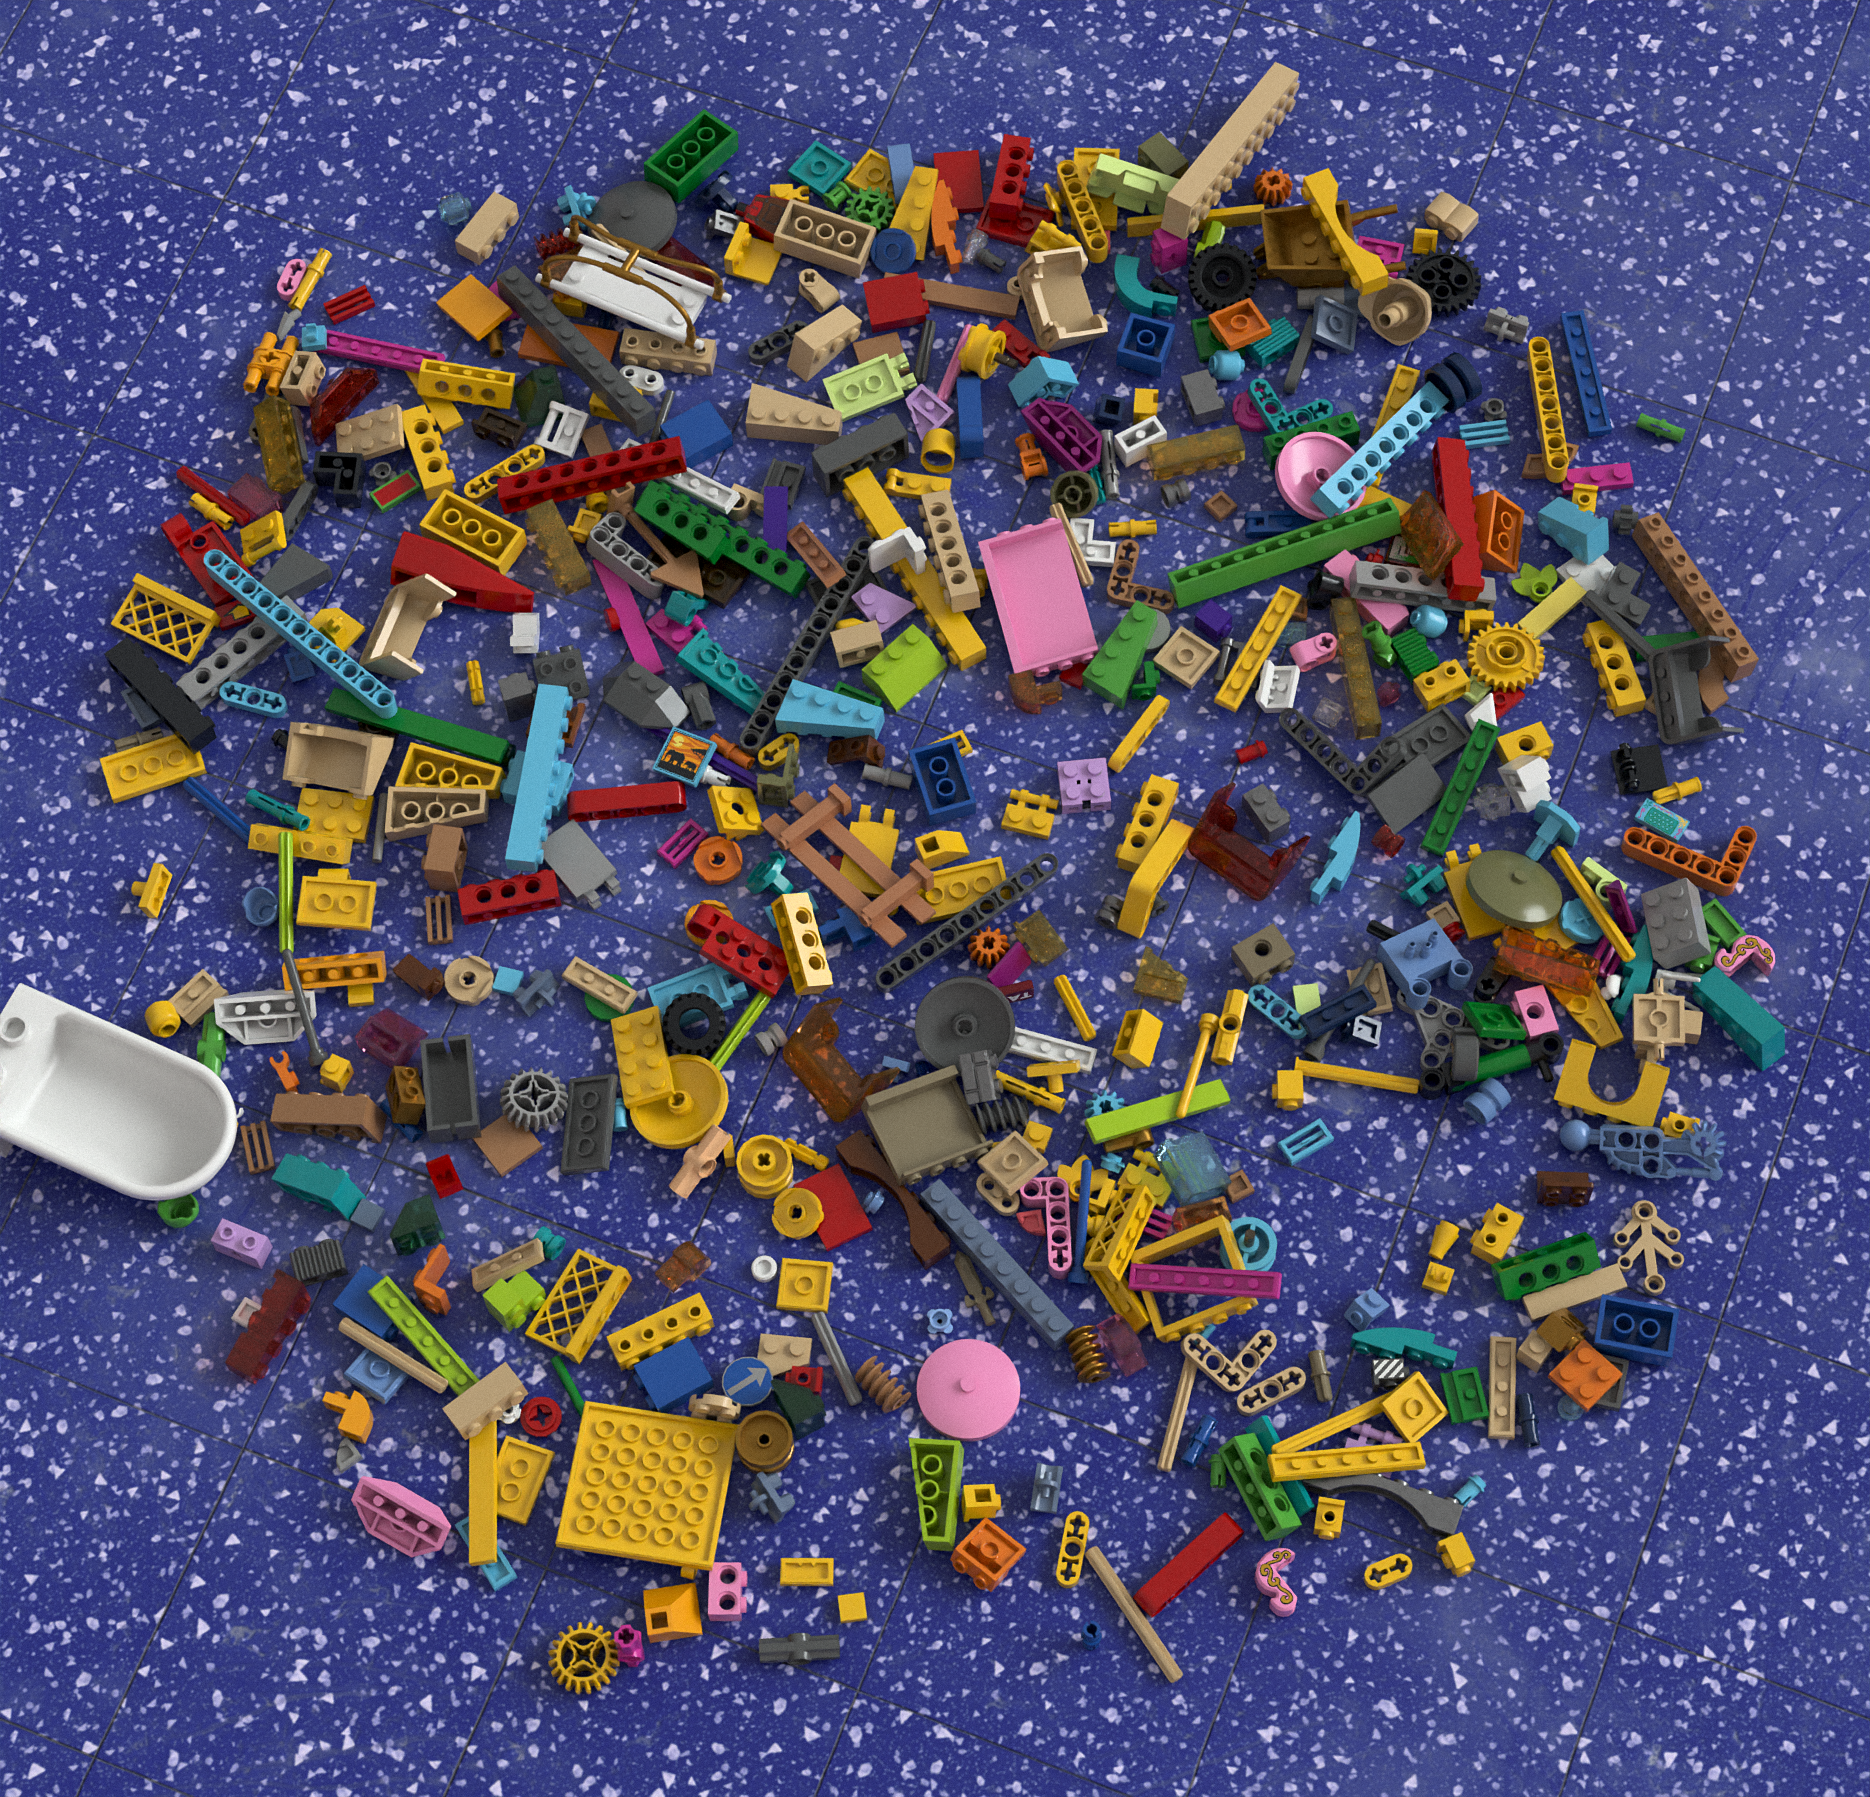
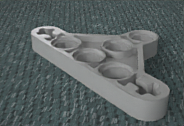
M1399 989L1396 996V1005L1402 1011L1414 1016L1425 1045L1420 1058V1067L1423 1071L1427 1068L1439 1069L1440 1064H1443L1446 1058L1452 1057L1450 1046L1451 1029L1454 1026L1471 1027L1472 1025L1462 1010L1431 995L1427 1004H1432L1437 1008L1435 1014H1426L1423 1009L1414 1010L1403 1002L1405 996ZM1456 1015L1460 1022L1457 1025H1450L1447 1023L1446 1017ZM1439 1035H1444L1449 1039V1043L1446 1046H1440L1435 1042V1038ZM1477 1036L1479 1048L1490 1052L1506 1049L1510 1043V1039H1502V1043L1497 1046L1494 1042L1498 1038L1488 1037L1487 1041H1485V1037ZM1427 1056H1434L1438 1059V1064L1430 1067L1426 1065L1424 1059Z

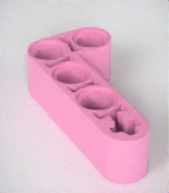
M1060 1177L1032 1178L1020 1188V1200L1027 1208H1046L1049 1273L1056 1279H1065L1068 1277V1271H1071L1072 1266L1068 1185ZM1057 1188L1062 1190L1063 1193L1055 1196L1050 1191ZM1032 1189L1037 1191V1195L1030 1197L1025 1192ZM1059 1212L1064 1215V1218L1056 1220L1052 1218V1214ZM1060 1236L1065 1239V1242L1056 1244L1053 1242V1239ZM1057 1255H1062L1063 1267H1058Z

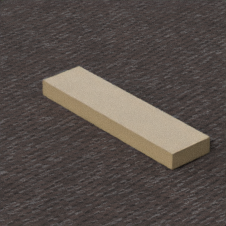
M1618 1263L1594 1271L1589 1275H1583L1566 1283L1557 1284L1543 1291L1523 1296L1522 1302L1531 1322H1535L1548 1317L1553 1311L1565 1307L1568 1310L1600 1299L1602 1294L1611 1295L1625 1290L1628 1285Z
M1490 1336L1488 1438L1514 1440L1516 1338Z

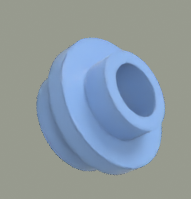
M877 1189L874 1193L870 1191L862 1203L865 1205V1212L868 1213L870 1211L873 1214L877 1212L885 1199L881 1195V1191Z

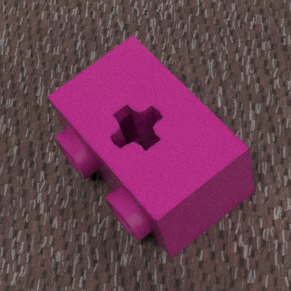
M1161 228L1154 230L1153 240L1150 242L1152 248L1150 259L1153 266H1157L1161 274L1186 265L1188 238L1184 240Z

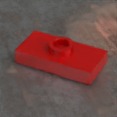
M1501 687L1491 692L1493 694L1496 722L1525 698V694L1518 687H1516V692H1513L1511 688H1507L1506 693H1503Z

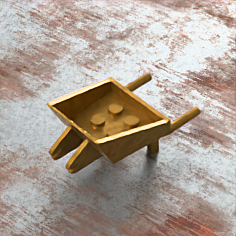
M1348 199L1337 201L1335 205L1341 227L1354 242V226L1366 219L1398 213L1397 204L1359 211L1351 214ZM1310 204L1260 210L1264 242L1254 248L1253 256H1256V259L1259 260L1267 259V262L1256 269L1258 279L1265 280L1280 277L1293 287L1348 280L1350 287H1353L1350 280L1351 276L1348 271L1345 272L1343 270L1338 253L1335 254L1331 248L1329 237L1324 236L1322 233L1320 221L1318 218L1315 219L1313 217ZM1405 261L1384 265L1388 273L1407 270Z

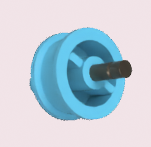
M1242 1217L1232 1221L1230 1225L1246 1270L1268 1271L1274 1263L1277 1250V1239L1272 1228L1266 1222L1254 1217ZM1221 1237L1219 1249L1221 1262L1226 1269H1233Z

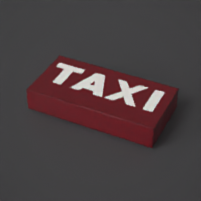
M1032 980L998 987L1009 1003L1034 997Z

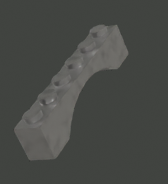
M1381 1473L1304 1479L1303 1481L1307 1491L1326 1498L1347 1492H1369L1384 1496L1407 1509L1420 1522L1426 1533L1442 1539L1455 1534L1464 1507L1456 1499L1444 1497L1443 1499L1434 1496V1493L1428 1489L1419 1488L1417 1490L1409 1487V1484L1403 1480L1394 1479L1392 1481L1386 1479Z

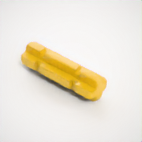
M477 660L468 661L466 667L472 704L475 706L483 705L485 697L479 662Z
M791 1138L785 1140L784 1143L790 1149V1153L794 1154L795 1158L811 1166L814 1164V1168L820 1171H824L829 1165V1158L826 1156L818 1155V1152L801 1143L798 1145L797 1141Z

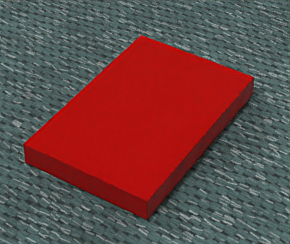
M979 150L933 153L934 169L939 170L936 187L939 180L944 179L946 187H950L953 200L950 201L952 207H956L958 213L983 212L984 203Z
M990 193L976 226L975 234L1026 248L1041 221L1052 223L1055 212L1023 202L1022 212H1017L1016 221L989 217Z
M839 1163L793 1185L794 1188H803L813 1192L820 1200L824 1219L819 1224L816 1232L827 1252L873 1230Z

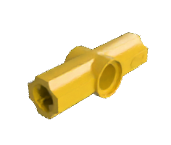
M1233 989L1227 991L1211 1056V1061L1218 1065L1226 1066L1233 1063L1249 997L1242 990ZM1229 1024L1233 1025L1236 1029L1230 1031L1226 1030L1224 1026Z

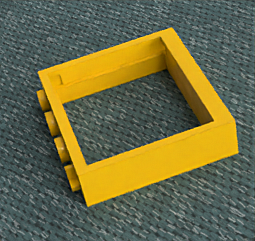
M1223 1215L1135 1250L1130 1258L1132 1263L1151 1264L1221 1235L1232 1268L1246 1270L1230 1222ZM1141 1291L1156 1337L1164 1343L1177 1342L1181 1339V1336L1188 1333L1202 1332L1207 1325L1224 1323L1228 1320V1317L1234 1314H1246L1247 1310L1258 1305L1256 1298L1236 1297L1164 1327L1153 1292Z

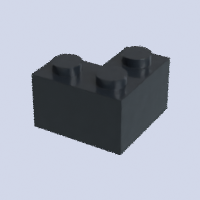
M316 451L313 466L316 484L318 486H334L333 495L337 507L361 508L366 474L363 454Z

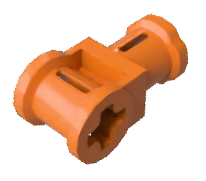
M1024 433L1014 441L1015 445L1020 449V466L1025 481H1029V478L1039 475L1048 476L1045 457L1042 455L1040 448L1036 449L1034 443L1036 440L1035 436L1030 433Z

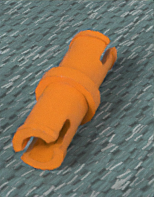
M717 733L710 737L709 740L717 744L716 751L722 754L724 758L745 770H749L753 766L755 758L740 750L739 745L728 742Z

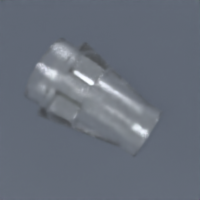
M972 229L971 233L967 234L962 255L964 263L973 265L979 251L988 245V235L978 229Z

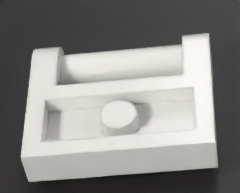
M551 401L548 407L550 411L539 438L536 437L534 444L573 459L590 416L585 412ZM558 413H563L553 441H547Z

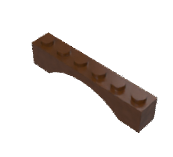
M858 1130L835 1146L836 1155L852 1175L864 1177L877 1183L897 1200L909 1223L911 1252L923 1268L927 1270L950 1254L951 1240L944 1230L939 1231L934 1225L936 1221L929 1211L924 1212L919 1206L921 1201L913 1191L909 1193L905 1188L906 1184L899 1186L884 1154L880 1155L875 1149L876 1144L869 1134L865 1136L861 1130Z

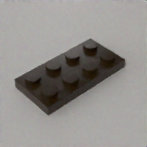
M667 534L661 539L662 544L675 558L691 551ZM654 549L646 558L658 568L666 564ZM697 554L704 593L703 598L725 609L750 577V571L722 556L714 565Z

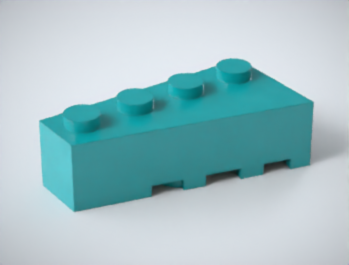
M1714 966L1699 977L1701 979L1700 982H1693V998L1695 1002L1703 1006L1762 1072L1785 1055V1027L1719 968Z

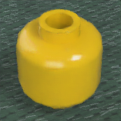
M169 1001L152 1003L144 1014L150 1032L157 1037L166 1038L174 1035L181 1024L179 1014Z

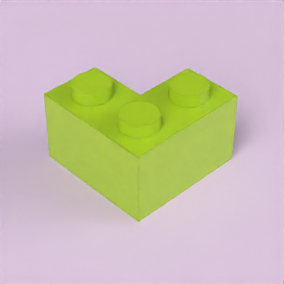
M525 1270L516 1274L508 1283L500 1278L482 1295L488 1312L509 1332L514 1327L519 1328L525 1322L526 1316L532 1310H538L544 1304L547 1297L544 1288Z

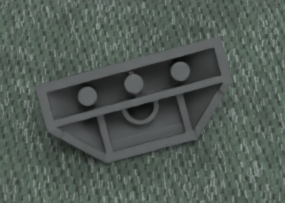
M635 661L620 662L603 677L604 703L640 728H668L672 730L673 726L678 728L691 715L690 710L671 685Z

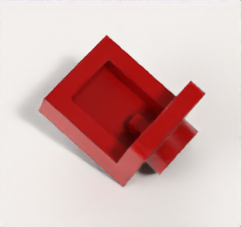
M445 1154L425 1164L440 1199L463 1190L449 1154Z

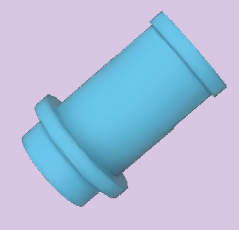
M616 1098L613 1131L621 1132L628 1129L626 1106L624 1105L623 1098Z
M1476 1474L1473 1477L1469 1476L1468 1482L1453 1495V1498L1459 1501V1504L1465 1508L1474 1497L1484 1492L1486 1484Z

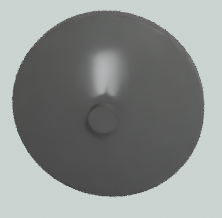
M633 181L619 185L603 195L596 203V206L593 207L589 221L595 225L602 224L610 234L618 238H625L657 252L668 242L675 230L677 209L669 193L661 186L647 181ZM588 227L589 237L596 239L591 233L592 229ZM609 255V258L616 260L613 256ZM639 255V256H638V257L643 258V259H644V258H647V257H644V256H642V255Z
M958 976L940 982L924 996L916 1013L915 1035L921 1052L933 1066L941 1070L955 1064L959 1072L958 1076H962L958 1055L992 1049V1053L997 1055L998 1063L1005 1058L1014 1040L1015 1018L1008 999L992 983L977 977Z

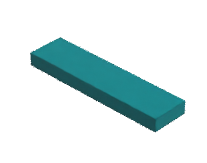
M1267 1415L1261 1416L1245 1428L1247 1434L1255 1433L1267 1457L1269 1454H1272L1271 1446L1280 1442ZM1301 1480L1280 1481L1298 1518L1315 1507Z

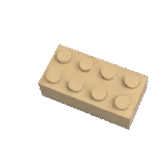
M790 199L774 234V250L860 279L871 254L870 248L873 239L876 237V227Z

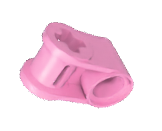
M1321 633L1308 640L1295 643L1290 647L1289 652L1300 672H1306L1334 659L1336 656L1337 640L1331 633Z

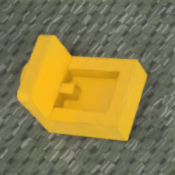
M580 508L574 525H569L567 530L572 535L573 540L585 543L588 541L592 528L604 517L602 514Z
M1486 609L1465 610L1464 617L1459 619L1458 633H1463V642H1468L1470 630H1486L1487 625L1492 627L1494 611H1487Z
M1105 1178L1098 1199L1089 1198V1215H1106L1109 1204H1112L1117 1193L1114 1180Z

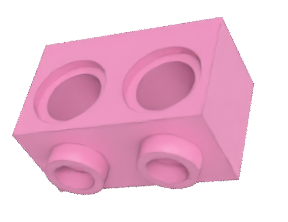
M714 1562L713 1570L709 1571L708 1617L710 1621H741L742 1613H746L747 1598L742 1597V1587H747V1571H743L741 1562ZM726 1574L735 1576V1580L730 1584H725L721 1581ZM725 1600L735 1602L733 1608L729 1610L722 1609L721 1604Z

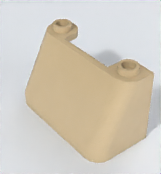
M1082 246L1035 252L1018 268V283L1037 345L1046 352H1053L1100 338L1108 332L1106 319L1101 314L1093 315L1081 274L1088 265V259L1084 254Z
M291 722L283 780L292 781L291 786L306 788V783L349 790L348 792L353 793V798L367 799L368 795H373L393 748L394 738L323 724Z

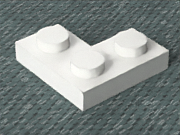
M1071 518L1070 526L1087 565L1113 567L1116 542L1093 540L1094 519Z

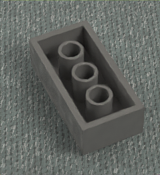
M895 412L890 415L881 416L877 421L869 425H863L855 432L842 435L834 442L821 445L811 452L813 476L825 496L829 497L844 489L843 479L867 467L874 475L909 458L908 433Z

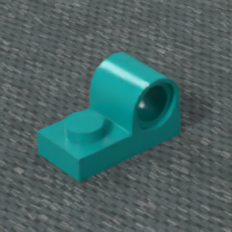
M682 590L673 591L665 608L664 615L687 627L694 619L697 610L707 609L710 602Z

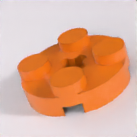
M714 836L700 843L696 854H694L693 861L696 873L706 884H725L741 874L743 857L741 849L736 842L726 840L722 836ZM715 856H719L720 859L725 858L720 865L712 863L715 861Z

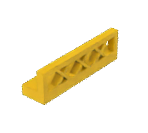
M1120 1185L1084 1261L1083 1267L1086 1270L1103 1271L1111 1282H1120L1157 1202L1146 1185ZM1126 1193H1133L1131 1198L1123 1202ZM1124 1211L1122 1218L1113 1223L1115 1217ZM1115 1232L1113 1238L1104 1243L1105 1238ZM1105 1252L1101 1262H1094L1096 1257Z

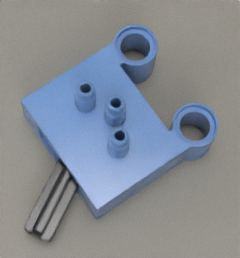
M1434 918L1403 933H1399L1376 920L1369 922L1366 931L1383 940L1379 945L1376 957L1382 962L1386 971L1405 996V1002L1410 1008L1420 1010L1426 1007L1431 992L1429 982L1447 973V983L1452 989L1463 990L1468 986L1473 966L1461 956Z

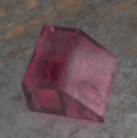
M386 1008L369 1017L356 1034L355 1040L359 1049L393 1069V1066L406 1065L419 1048L420 1040H425L428 1032L391 1009Z

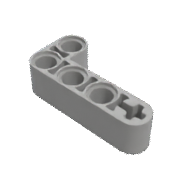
M617 512L607 514L592 528L586 545L587 551L646 598H659L665 583L650 577L651 572L658 569V567L621 539L626 525L623 515Z

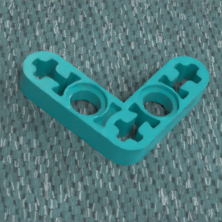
M1261 378L1254 379L1248 388L1247 394L1271 434L1284 431L1278 429L1279 425L1284 428L1291 423L1287 430L1306 425L1300 424L1296 420L1298 415L1305 416L1308 420L1307 424L1330 418L1333 412V406L1328 400L1318 399L1287 413L1266 380ZM1255 388L1263 389L1262 394L1260 391L1255 392ZM1265 406H1274L1277 410V413H1267L1265 410ZM1318 408H1320L1321 410H1326L1325 414L1323 412H1319L1317 414L1315 413L1317 412Z

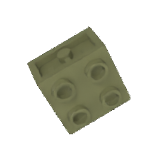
M789 743L783 777L772 773L758 774L757 790L759 804L788 808L790 799H794L796 790L794 778H798L800 764H798L799 753L795 752L794 744Z

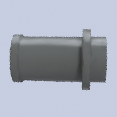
M982 248L976 257L979 265L984 264L998 274L1004 270L1001 267H1005L1007 261L992 254L988 248Z

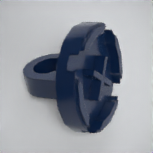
M724 170L718 175V180L710 182L699 193L695 203L701 208L712 199L722 211L734 214L738 202L724 188L731 180L732 175L728 170Z

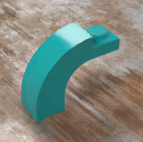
M1117 254L1114 267V287L1122 305L1131 313L1152 318L1153 313L1161 316L1175 317L1178 297L1154 293L1145 289L1137 279L1140 258Z

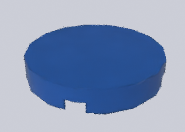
M897 228L885 229L873 239L870 248L871 259L876 267L884 273H903L910 268L915 260V242L904 230Z

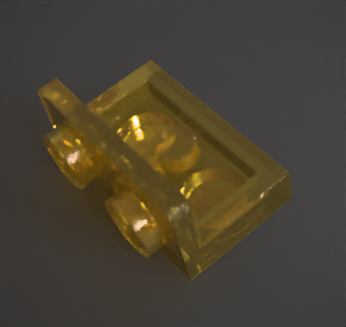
M1037 910L1020 924L1017 921L1013 923L1017 929L1013 933L1021 944L1026 942L1031 949L1027 952L1035 963L1040 961L1046 967L1069 950L1040 910Z

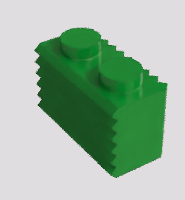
M1415 627L1391 637L1392 643L1390 647L1397 655L1396 662L1411 685H1413V679L1418 675L1438 667V656L1434 651L1430 652L1428 646H1426L1427 641L1424 634H1419Z

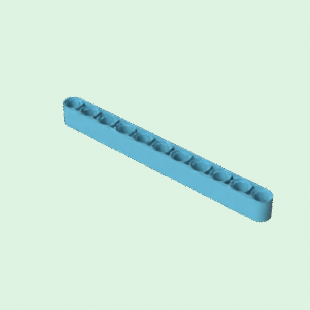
M214 549L204 555L203 560L208 575L379 717L388 719L395 716L398 708L394 694L390 689L222 551ZM282 618H287L285 621H279ZM315 646H321L318 649H313ZM332 660H338L335 663H330ZM349 674H355L353 677H347ZM366 688H372L370 691H364ZM383 702H390L387 705H381Z

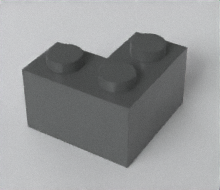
M1619 562L1611 570L1598 596L1636 630L1641 625L1651 605L1631 594L1641 573Z

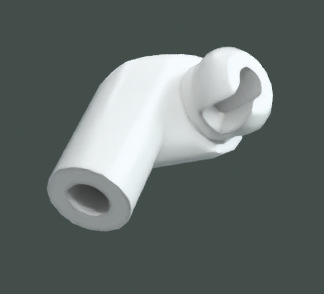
M1610 975L1607 977L1606 987L1600 990L1602 997L1605 1000H1609L1612 997L1615 998L1619 994L1624 978L1621 975Z

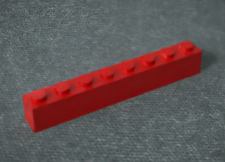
M1437 437L1431 455L1447 597L1452 600L1476 602L1479 593H1482L1484 590L1485 580L1481 578L1482 560L1479 559L1480 541H1477L1476 537L1478 523L1474 520L1476 506L1472 504L1474 488L1470 486L1469 450H1466L1465 440Z

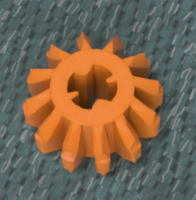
M1271 167L1269 172L1263 169L1261 175H1257L1253 191L1256 193L1257 200H1263L1264 206L1267 203H1272L1274 207L1276 202L1283 205L1285 199H1289L1293 184L1290 181L1289 173L1283 174L1282 168L1274 171L1273 167Z
M989 926L986 927V932L978 928L977 936H970L971 943L968 945V951L971 952L970 959L972 961L977 960L979 967L986 963L987 968L990 969L992 963L996 965L1010 950V944L1006 943L1007 936L1006 934L1000 935L999 928L994 932H991Z

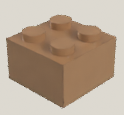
M433 824L432 833H428L426 838L427 855H423L421 869L425 871L424 878L428 881L430 889L458 893L457 889H460L468 853L463 829Z

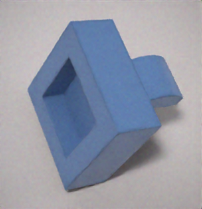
M884 1056L882 1066L889 1067L886 1080L898 1083L901 1071L909 1073L911 1063Z

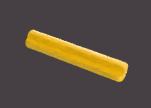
M1066 975L1056 977L1054 985L1083 1040L1087 1042L1094 1039L1096 1031Z

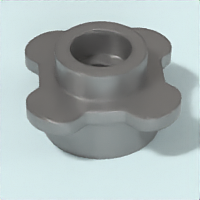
M1492 398L1482 402L1481 409L1484 410L1485 421L1490 422L1494 419L1503 420L1506 418L1507 412L1504 411V404L1501 399Z
M379 462L369 471L370 477H374L378 487L397 476L396 472L391 470L389 462Z

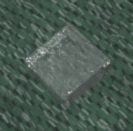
M1323 697L1313 713L1312 719L1333 730L1345 712V707Z

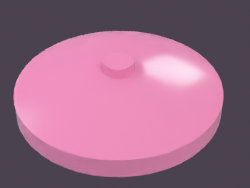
M1307 432L1294 437L1284 446L1276 460L1275 479L1281 495L1299 514L1315 521L1328 519L1310 498L1355 454V451L1341 439L1327 433ZM1365 485L1361 488L1364 492L1355 501L1350 499L1347 502L1350 506L1343 513L1354 510L1360 505L1366 492Z
M961 1339L941 1346L927 1358L918 1375L917 1400L923 1417L937 1432L954 1440L966 1442L979 1441L995 1435L1011 1421L1019 1404L1020 1381L1014 1364L999 1348L981 1340Z

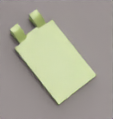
M886 353L822 379L834 409L842 412V422L905 397L903 390H911L918 387L913 373L903 378L899 375L898 370L910 367L905 353H901L889 359Z

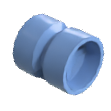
M1488 1078L1478 1087V1092L1472 1093L1463 1101V1105L1474 1120L1482 1125H1486L1497 1115L1496 1111L1503 1110L1511 1102V1096L1501 1083L1493 1078Z

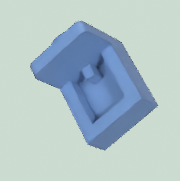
M1370 1288L1352 1302L1344 1317L1360 1332L1365 1331L1369 1324L1386 1312L1390 1305L1375 1290Z

